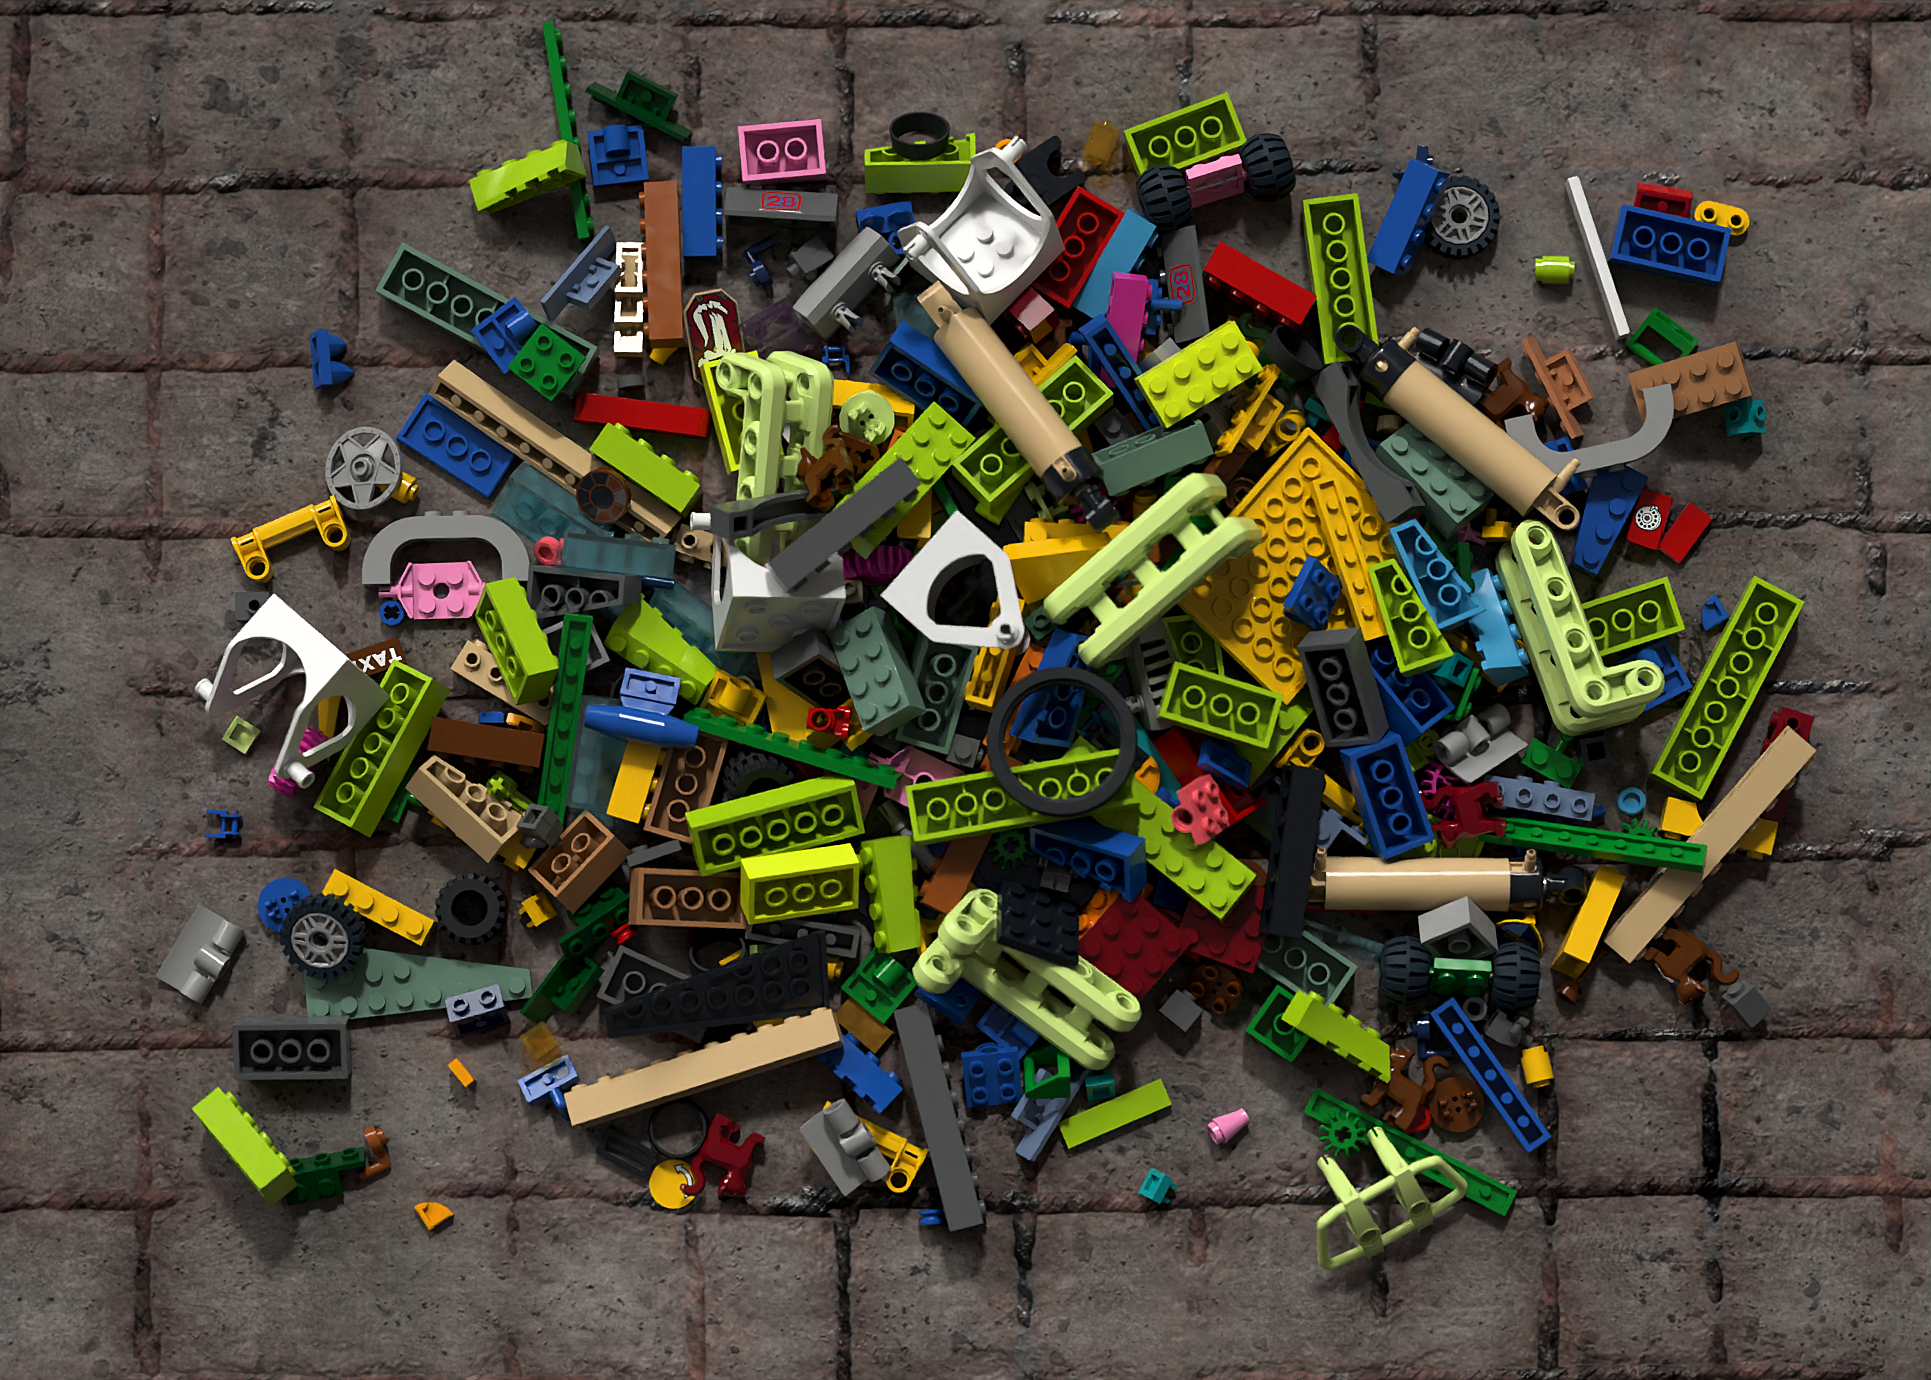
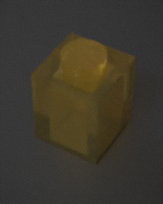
M1094 121L1082 151V158L1107 167L1120 131L1116 130V126L1107 121H1101L1100 123Z
M544 1021L519 1037L535 1061H539L561 1045Z

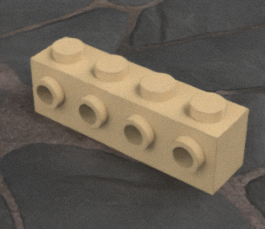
M467 640L450 669L548 728L554 685L551 686L546 699L516 706L493 655L489 653V646L479 640H476L475 643Z

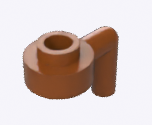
M374 1125L363 1131L378 1162L357 1171L361 1181L386 1171L391 1167V1162L383 1146L388 1143L382 1129L376 1130Z

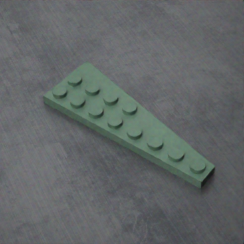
M365 948L357 962L341 976L337 975L335 978L329 979L327 975L324 979H317V974L310 977L307 976V970H303L308 1016L350 1015V1019L443 1009L446 1008L445 999L495 984L500 986L503 1001L528 999L533 995L531 971L529 969Z

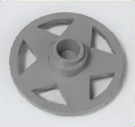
M373 427L352 429L342 435L329 452L325 468L328 488L336 500L346 507L356 510H369L378 507L393 495L399 485L403 470L402 455L397 443L386 432ZM361 434H376L364 447L352 438ZM388 446H390L394 454L395 469L383 462ZM341 449L345 463L333 472L335 458ZM376 485H390L380 497L372 501ZM352 486L355 503L345 499L337 488Z

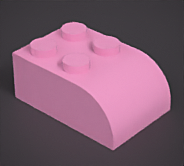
M821 119L738 126L744 184L763 186L827 180Z

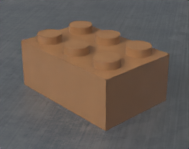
M586 809L559 836L562 839V844L558 848L549 847L528 869L572 913L627 858L626 856L632 853Z

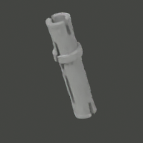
M892 799L887 800L877 808L892 827L891 831L893 834L896 833L898 836L913 835L910 818L904 816ZM926 845L911 846V854L917 858V862L926 874L932 873L933 870L930 868L935 857Z

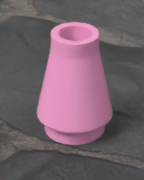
M1241 1108L1235 1112L1211 1119V1123L1206 1125L1212 1140L1217 1145L1222 1142L1226 1144L1245 1125L1250 1123V1119L1245 1110Z

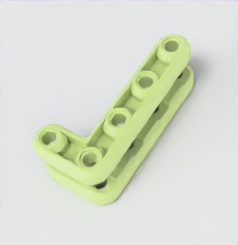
M774 351L766 360L746 353L725 354L717 364V382L727 394L740 398L745 403L736 501L777 494L779 478H785L784 492L806 489L805 482H801L796 478L798 463L802 459L800 448H806L817 460L828 450L823 445L822 437L825 430L831 425L834 393L833 374L822 362L791 351ZM784 423H790L787 456H781ZM822 519L779 524L763 529L752 537L735 539L734 541L738 549L748 559L765 568V565L771 558L774 533H780V552H782Z
M1193 473L1184 478L1044 600L1043 611L1055 624L1063 625L1067 623V619L1072 617L1081 608L1087 606L1101 622V625L1095 629L1096 633L1078 646V655L1088 667L1097 669L1105 665L1223 563L1230 559L1244 557L1262 541V530L1253 519L1244 517H1228L1225 519L1215 507L1218 502L1227 497V487L1218 476ZM1208 514L1218 528L1209 535L1203 536L1189 518ZM1173 534L1186 552L1180 556L1181 559L1169 570L1160 572L1147 554L1153 550L1152 547L1164 536ZM1130 570L1144 588L1137 593L1138 596L1125 608L1118 609L1105 591L1111 586L1110 583L1120 574Z
M1528 519L1522 522L1513 532L1511 542H1505L1496 553L1495 565L1553 722L1564 734L1580 736L1633 721L1644 711L1646 704L1654 701L1663 691L1665 681L1662 671L1653 662L1647 660H1637L1611 668L1604 666L1554 532L1549 525L1538 519ZM1529 537L1534 538L1538 545L1531 543ZM1512 557H1516L1517 563L1514 562ZM1551 589H1553L1556 592L1557 596L1553 595ZM1531 607L1535 608L1536 614L1533 613ZM1571 641L1575 643L1576 648H1573ZM1550 658L1554 659L1556 666L1552 664ZM1638 678L1643 679L1647 686L1641 685ZM1570 710L1577 712L1579 718L1573 717Z
M987 889L970 891L945 917L938 929L939 937L923 952L914 965L913 975L917 985L928 993H945L961 977L1079 1065L1089 1070H1099L1107 1067L1115 1055L1114 1044L1104 1032L1092 1023V1020L1095 1018L1118 1032L1130 1031L1135 1027L1142 1015L1137 999L1080 956L1078 965L1072 970L997 944V894ZM1003 951L1008 952L1030 970L1029 974L1021 972L1009 963L1006 958L1001 956V953ZM1048 984L1070 998L1076 1004L1074 1008L1067 1006L1046 989Z

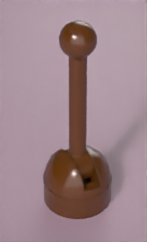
M1605 945L1600 946L1598 954L1576 981H1566L1559 987L1557 993L1565 1001L1572 1005L1576 1004L1582 994L1580 984L1603 956L1608 955L1609 948Z

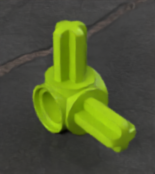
M500 770L496 771L485 786L487 788L486 793L499 801L503 798L512 804L511 807L520 814H523L530 804H535L517 791L518 784Z

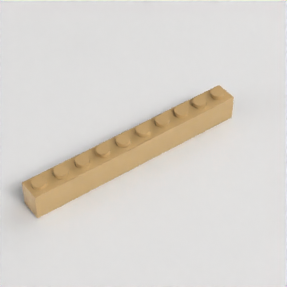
M455 360L437 376L431 388L430 396L575 496L579 481L588 472L602 467L612 469ZM624 477L628 489L630 488L632 494L631 505L626 514L614 523L657 552L672 536L682 517Z
M1787 725L1686 841L1707 845V856L1703 873L1662 868L1602 937L1604 942L1629 963L1634 959L1638 961L1648 950L1646 947L1648 942L1652 938L1658 939L1665 931L1666 926L1664 924L1671 916L1676 918L1685 907L1683 902L1689 896L1694 897L1702 889L1704 884L1701 882L1708 874L1713 876L1722 865L1720 860L1725 854L1731 855L1741 843L1739 838L1745 832L1749 834L1759 823L1757 818L1764 810L1769 812L1778 801L1776 796L1782 789L1787 791L1797 779L1795 777L1796 773L1801 768L1805 770L1811 765L1815 759L1813 754L1816 750Z
M826 1007L818 1008L811 1011L809 1016L800 1018V1016L789 1017L784 1020V1024L775 1027L772 1024L761 1026L757 1029L756 1033L747 1035V1033L736 1034L730 1037L731 1041L720 1044L719 1041L704 1045L703 1050L696 1052L686 1050L678 1053L677 1058L668 1061L666 1058L652 1061L650 1063L651 1066L640 1069V1067L629 1068L624 1071V1075L615 1078L613 1075L601 1077L597 1080L598 1083L587 1086V1084L576 1085L571 1088V1092L564 1094L571 1124L577 1130H582L843 1047L845 1044L836 1013L832 1009L827 1010Z

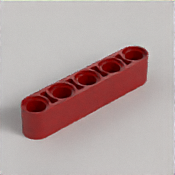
M576 393L572 421L603 427L608 422L613 426L619 423L628 430L707 439L711 411L690 406L590 393Z

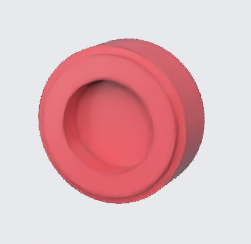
M547 536L537 542L534 547V554L542 564L555 565L563 556V547L557 539Z

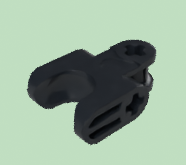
M1052 136L1014 163L1048 209L1074 193L1078 186H1084L1088 180L1087 176L1081 171H1076L1067 177H1056L1049 171L1047 163L1051 157L1060 151L1062 141L1058 136ZM1013 180L1009 181L1004 188V192L1011 198L1012 191H1015L1017 194L1022 192ZM1023 192L1020 201L1018 198L1013 199L1025 209L1031 205V202Z

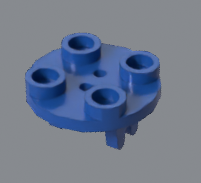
M287 877L275 879L267 884L260 893L258 900L259 916L267 927L275 932H280L282 923L288 914L286 909L289 908L291 910L298 901L304 900L306 896L311 895V892L299 880ZM282 898H286L285 903H282Z

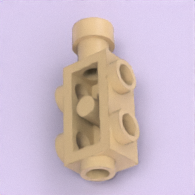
M690 522L689 525L681 523L680 529L674 530L670 544L674 545L672 550L678 553L677 559L693 564L694 559L705 562L704 568L712 571L713 554L711 549L713 547V534L704 530H691ZM688 536L695 538V543L691 546L685 544V539ZM722 539L720 569L727 570V549Z

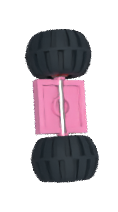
M1261 133L1247 139L1240 147L1239 154L1223 156L1217 161L1198 164L1186 170L1187 186L1181 172L1176 167L1156 165L1147 169L1138 177L1136 189L1143 215L1148 221L1157 226L1156 232L1165 234L1184 228L1192 220V208L1243 193V180H1245L1254 199L1272 202L1281 200L1294 189L1296 177L1292 159L1283 138L1276 134Z

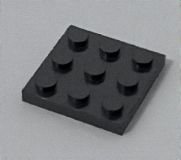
M1002 877L997 889L996 943L1074 970L1079 963V904Z

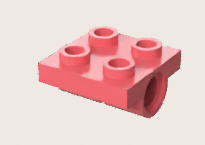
M1211 773L1201 775L1177 791L1181 804L1174 808L1171 813L1172 824L1180 832H1191L1196 845L1206 843L1230 826L1228 813L1223 808L1218 786L1213 780Z

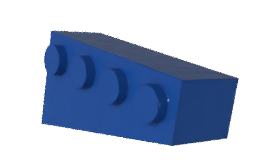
M1624 465V470L1608 473V469L1596 471L1597 476L1589 478L1586 497L1580 515V523L1576 531L1568 566L1592 579L1598 574L1649 478L1627 465Z
M1055 628L1037 671L1053 667H1071L1090 672L1091 667H1088L1078 655V646L1091 636L1074 630ZM1055 686L1032 694L1023 701L1009 734L1033 743L1072 748L1086 690L1071 686Z
M1078 818L1029 827L1030 848L1032 851L1060 866L1064 864L1071 866L1076 871L1075 874L1083 878L1090 876L1101 882L1100 887L1108 891L1114 889L1122 893V898L1130 903L1147 885L1145 838Z

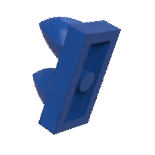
M910 200L856 211L860 232L869 227L882 236L892 234L896 230L915 223Z
M317 329L310 334L314 389H325L330 385L340 384L348 380L354 374V371L345 364L330 361V357L340 354L347 347V344L338 336L329 334L328 329Z

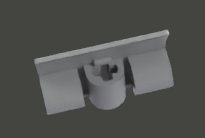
M1496 703L1476 717L1470 715L1454 728V731L1435 742L1434 751L1438 759L1454 775L1465 783L1471 784L1526 748L1528 744L1507 729L1510 724L1509 712L1503 705Z
M198 905L157 972L156 977L178 989L192 1000L202 1004L216 979H220L227 971L231 963L230 956L245 931L204 906Z
M845 1099L834 1102L800 1127V1132L844 1196H847L868 1179L870 1182L877 1181L891 1169L875 1145L876 1141L865 1123H860Z

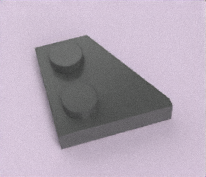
M676 839L649 848L647 844L631 849L632 854L626 857L630 868H641L659 862L682 849L679 840Z

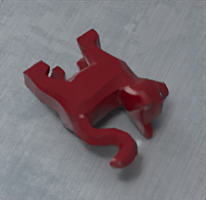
M1499 781L1481 782L1471 787H1441L1435 792L1431 800H1427L1423 791L1419 789L1426 811H1433L1439 808L1446 797L1453 799L1457 822L1444 820L1431 826L1432 830L1436 831L1438 839L1445 848H1454L1455 844L1462 838H1476L1489 832H1495L1498 837L1505 836L1507 832L1506 819L1485 817L1484 805L1492 804L1494 807H1502L1504 804L1503 794L1499 792Z
M717 1113L709 1127L705 1143L691 1163L690 1170L695 1183L694 1185L681 1184V1192L687 1196L700 1194L706 1184V1177L702 1166L705 1163H711L728 1170V1173L720 1181L717 1190L718 1195L725 1194L730 1197H744L748 1190L745 1185V1176L752 1166L754 1150L757 1145H763L766 1138L753 1132L745 1139L741 1146L735 1145L729 1140L731 1134L737 1132L740 1125Z

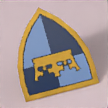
M1525 913L1522 920H1504L1495 924L1496 937L1499 943L1520 942L1527 944L1538 952L1539 957L1543 950L1540 933L1535 927L1536 917L1532 913Z

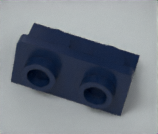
M498 984L445 999L449 1021L457 1039L511 1023Z

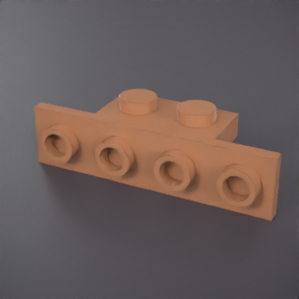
M1534 336L1521 340L1524 344L1523 353L1528 361L1533 362L1537 370L1535 376L1540 385L1545 386L1549 394L1548 402L1554 411L1558 412L1562 419L1560 421L1562 430L1567 436L1570 435L1571 439L1583 436L1584 433L1572 410L1595 398V395L1571 348L1546 360Z

